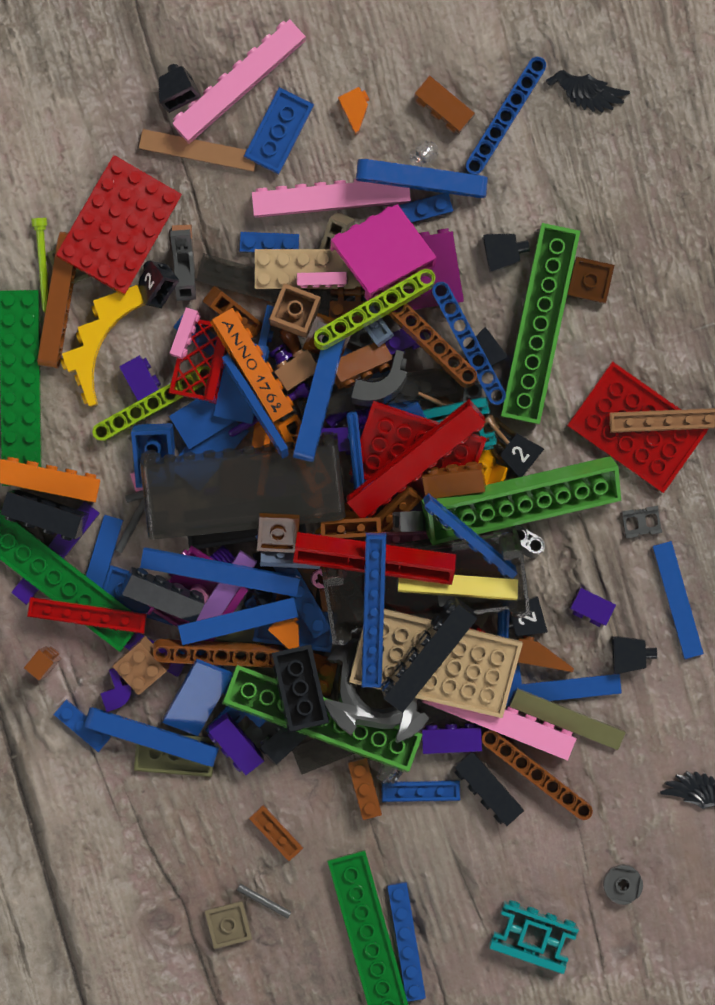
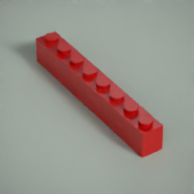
M468 399L347 495V504L360 518L371 517L379 506L389 503L393 495L397 492H403L407 488V484L412 480H418L422 476V472L426 469H432L441 457L450 455L455 446L464 444L469 439V435L474 431L475 433L479 432L486 423L485 416Z
M297 532L293 563L365 573L366 542ZM386 545L385 576L452 585L456 554Z

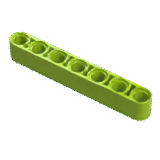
M423 269L318 329L314 335L315 346L320 350L328 349L429 291L435 282L434 272L430 269ZM427 276L431 279V282L425 284L421 281V278ZM411 286L414 292L408 294L403 288ZM394 296L397 302L389 303L386 298ZM371 306H378L380 311L372 313L369 308ZM359 315L362 317L363 321L361 323H355L353 322L352 317ZM342 325L346 330L343 333H338L335 331V327ZM325 335L329 340L326 343H321L318 341V337Z
M202 366L197 369L199 374L203 370H208L210 372V368L207 366ZM195 371L186 376V379L192 380L193 383L200 380ZM184 379L176 383L175 390H184ZM203 382L193 388L194 392L204 387ZM170 383L96 424L92 431L93 436L97 440L106 441L183 399L184 396L176 395L174 399H167L166 391L170 389ZM152 398H156L159 402L156 409H151L148 405ZM134 408H140L142 412L141 416L137 419L133 418L131 414ZM118 417L124 419V425L121 428H117L114 424L115 419ZM104 426L107 429V434L101 438L98 436L97 430Z

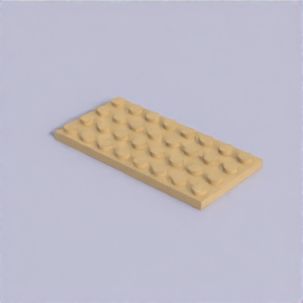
M384 609L382 683L386 677L393 675L395 672L394 667L397 663L404 661L407 657L408 649L412 645L416 646L420 641L418 640L420 634L431 627L430 623L432 620ZM363 627L349 678L350 683L362 685ZM469 629L415 698L503 718L523 644L522 641Z

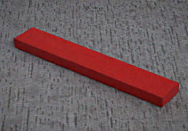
M30 597L27 617L144 634L147 614Z

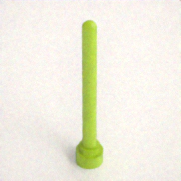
M33 218L31 222L37 236L41 303L43 312H46L49 291L44 230H46L48 225L47 218Z

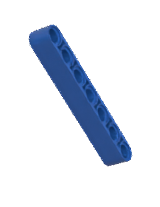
M534 57L529 61L467 160L465 166L467 174L480 175L544 74L546 62L543 58ZM540 63L542 70L534 71L532 64ZM528 79L531 81L532 86L524 88L521 81ZM519 96L521 103L518 105L513 104L511 97ZM507 112L510 114L511 119L505 122L501 119L500 115ZM498 129L501 136L493 138L490 135V131ZM486 145L490 148V153L483 155L480 153L479 148ZM476 162L479 164L480 169L476 172L471 171L469 164Z
M358 159L357 181L474 198H486L488 177L370 159Z
M445 282L435 283L432 287L433 296L469 364L477 372V379L487 398L496 405L503 403L506 398L505 391L450 287ZM438 285L446 287L447 291L444 296L436 294L435 289ZM449 302L454 303L456 306L455 312L451 314L445 311V305ZM457 320H462L465 323V328L462 331L454 329V323ZM471 337L474 340V346L469 349L465 348L463 345L464 339ZM476 355H481L484 359L480 366H475L472 362L473 357ZM486 372L491 373L493 376L490 383L482 381V375ZM494 390H500L502 393V397L498 401H494L491 398V393Z
M324 335L323 343H326L329 339ZM345 339L328 349L320 350L293 458L309 462L314 461Z
M93 707L89 708L84 724L86 728L210 767L214 766L219 750L217 746Z

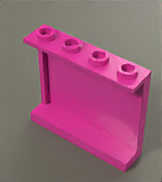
M398 204L385 208L376 216L368 217L365 222L359 225H353L344 233L336 234L331 239L330 250L338 252L365 290L364 297L367 301L423 269L431 270L435 267L437 259Z

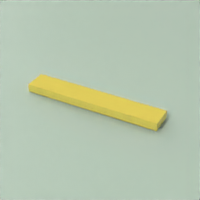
M454 575L452 585L398 577V592L517 601L518 579Z

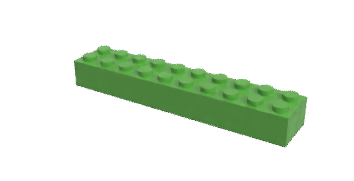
M541 223L505 391L506 398L502 405L500 417L537 425L540 424L581 232L579 230Z
M611 456L486 485L485 492L435 498L477 534L622 501L619 469ZM422 500L426 535L432 545L459 539L450 526L446 528L439 521L440 518L437 515H431L425 510L424 500Z
M237 665L222 704L287 728L276 679ZM327 709L328 724L296 731L406 773L410 771L423 735L417 732L411 738L396 742L395 739L399 725L390 729L356 725V729L350 735L337 725L330 717Z

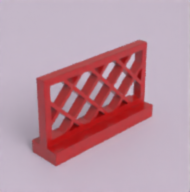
M199 319L196 324L202 330L191 336L197 349L186 355L183 359L177 358L169 393L216 404L224 368L222 357L227 354V350L218 336L211 340L206 333L207 330L212 328L210 321ZM204 333L209 341L199 347L194 339ZM211 344L215 349L214 354L206 359L201 350ZM200 352L204 361L194 366L190 357ZM188 359L193 368L183 374L180 370V365ZM207 363L210 372L202 378L197 369ZM195 371L200 380L190 385L186 376ZM181 379H184L189 386L183 391L175 390L176 383ZM201 382L206 387L204 396L196 394L193 390Z

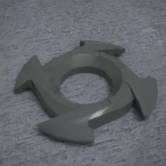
M360 637L345 641L338 646L327 658V661L332 664L338 663L341 665L338 682L339 702L329 699L324 701L330 717L337 725L350 735L356 729V725L390 729L399 725L395 739L396 742L411 738L419 732L429 720V717L425 713L420 714L416 711L417 698L413 699L403 713L393 705L386 709H375L366 705L360 699L357 692V684L349 682Z

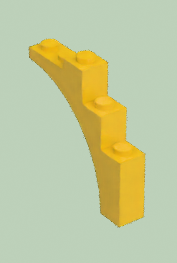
M138 285L129 287L125 296L115 292L93 300L94 306H91L94 316L99 317V319L77 327L79 331L76 333L77 339L84 346L62 353L63 358L60 359L64 370L67 369L69 373L77 372L74 375L78 386H82L83 393H81L84 404H88L89 407L98 405L94 387V370L101 344L119 320L131 311L145 305Z

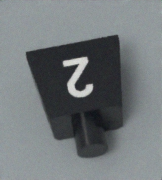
M150 260L144 263L145 271L139 278L138 283L144 304L162 309L179 283V279L167 264Z
M516 432L511 438L503 433L509 440V444H506L497 436V443L503 447L498 454L519 477H522L544 450L540 445Z
M538 596L531 597L510 607L509 629L513 628L516 636L548 632Z

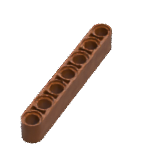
M62 231L59 233L38 354V365L59 368L61 363L60 359L62 357L76 274V267L56 257L59 248L68 235L67 232Z
M394 296L386 298L389 303L397 302ZM407 303L401 306V312L392 311L388 314L462 387L470 388L475 384L477 379L475 369ZM414 319L416 325L408 326L406 320ZM427 332L430 335V339L423 340L420 334ZM441 346L444 348V353L438 354L434 351V348ZM456 360L459 366L455 368L450 367L448 361ZM469 373L472 375L473 380L465 381L462 375Z
M158 639L152 646L154 659L162 663L194 664L195 660L199 659L212 665L273 668L270 656L272 653L287 650L285 646L277 644L198 641L182 645L181 640ZM159 648H165L166 652L158 653L157 650ZM179 649L186 650L184 654L177 653ZM199 650L206 651L204 655L196 654ZM218 651L226 652L223 656L216 655ZM238 652L245 653L243 657L236 656ZM258 653L265 654L262 658L255 657Z
M485 729L482 732V742L488 749L581 820H587L592 816V807L586 800L505 737L490 729ZM488 733H493L496 736L493 743L485 741V736ZM502 746H510L511 752L508 755L501 754L500 749ZM520 757H524L527 760L526 765L523 767L516 765V760ZM535 769L542 771V776L539 779H534L531 776L532 771ZM551 781L557 783V788L554 791L547 789V785ZM567 793L573 795L570 803H565L562 800L563 796ZM587 806L588 812L585 815H580L578 813L579 807Z

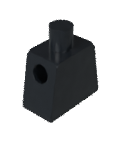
M177 64L169 65L167 68L168 73L159 77V103L168 113L201 97L190 73L183 66L179 67Z
M515 234L483 235L489 273L519 263V254L530 252L528 240L517 242Z
M486 327L477 334L476 338L491 366L508 357ZM472 340L465 348H472L474 346V340ZM481 355L474 356L472 360L475 366L482 365L484 361Z
M612 636L614 674L645 669L646 660L657 659V648H646L645 640Z

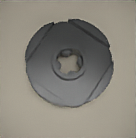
M621 864L609 869L604 877L603 887L606 895L613 902L626 905L632 903L641 895L643 880L639 872L632 866ZM622 879L629 883L628 887H624V890H621V887L618 885V882H621Z

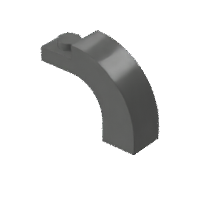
M190 229L170 231L174 273L179 279V283L175 287L177 301L196 300L195 262Z
M396 350L392 369L385 379L373 383L356 379L351 397L352 404L364 407H371L373 401L385 404L401 392L407 380V372L405 371L407 359H404L403 351Z

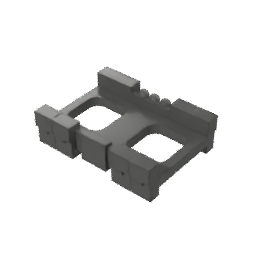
M658 506L646 507V510L643 508L642 510L622 511L625 537L632 538L638 537V534L650 533L651 535L662 533ZM656 514L657 526L647 527L645 516ZM636 517L638 529L628 530L626 519Z

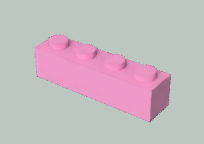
M347 272L297 273V285H300V288H308V285H313V288L320 287V285L332 287L334 284H337V287H345V284H348Z
M186 307L170 350L171 356L180 359L186 357L187 347L192 341V333L194 334L196 330V322L200 319L198 311Z

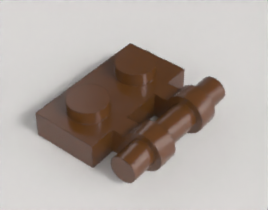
M356 286L354 289H344V287L331 289V296H338V301H330L329 317L336 320L367 302L363 301L365 290L362 286ZM346 296H355V301H346ZM359 315L352 317L353 322L361 323L363 321Z

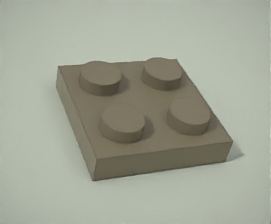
M243 900L205 910L214 949L252 940Z

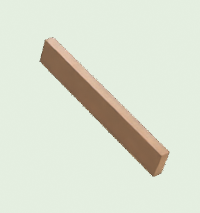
M142 130L139 149L251 172L255 171L256 163L244 157L247 151L245 149L200 140H193L188 144L180 136Z
M715 408L609 413L610 433L715 428Z

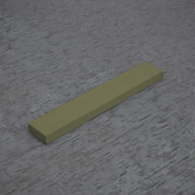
M516 688L509 705L511 708L616 750L619 749L626 733L624 730L519 688Z

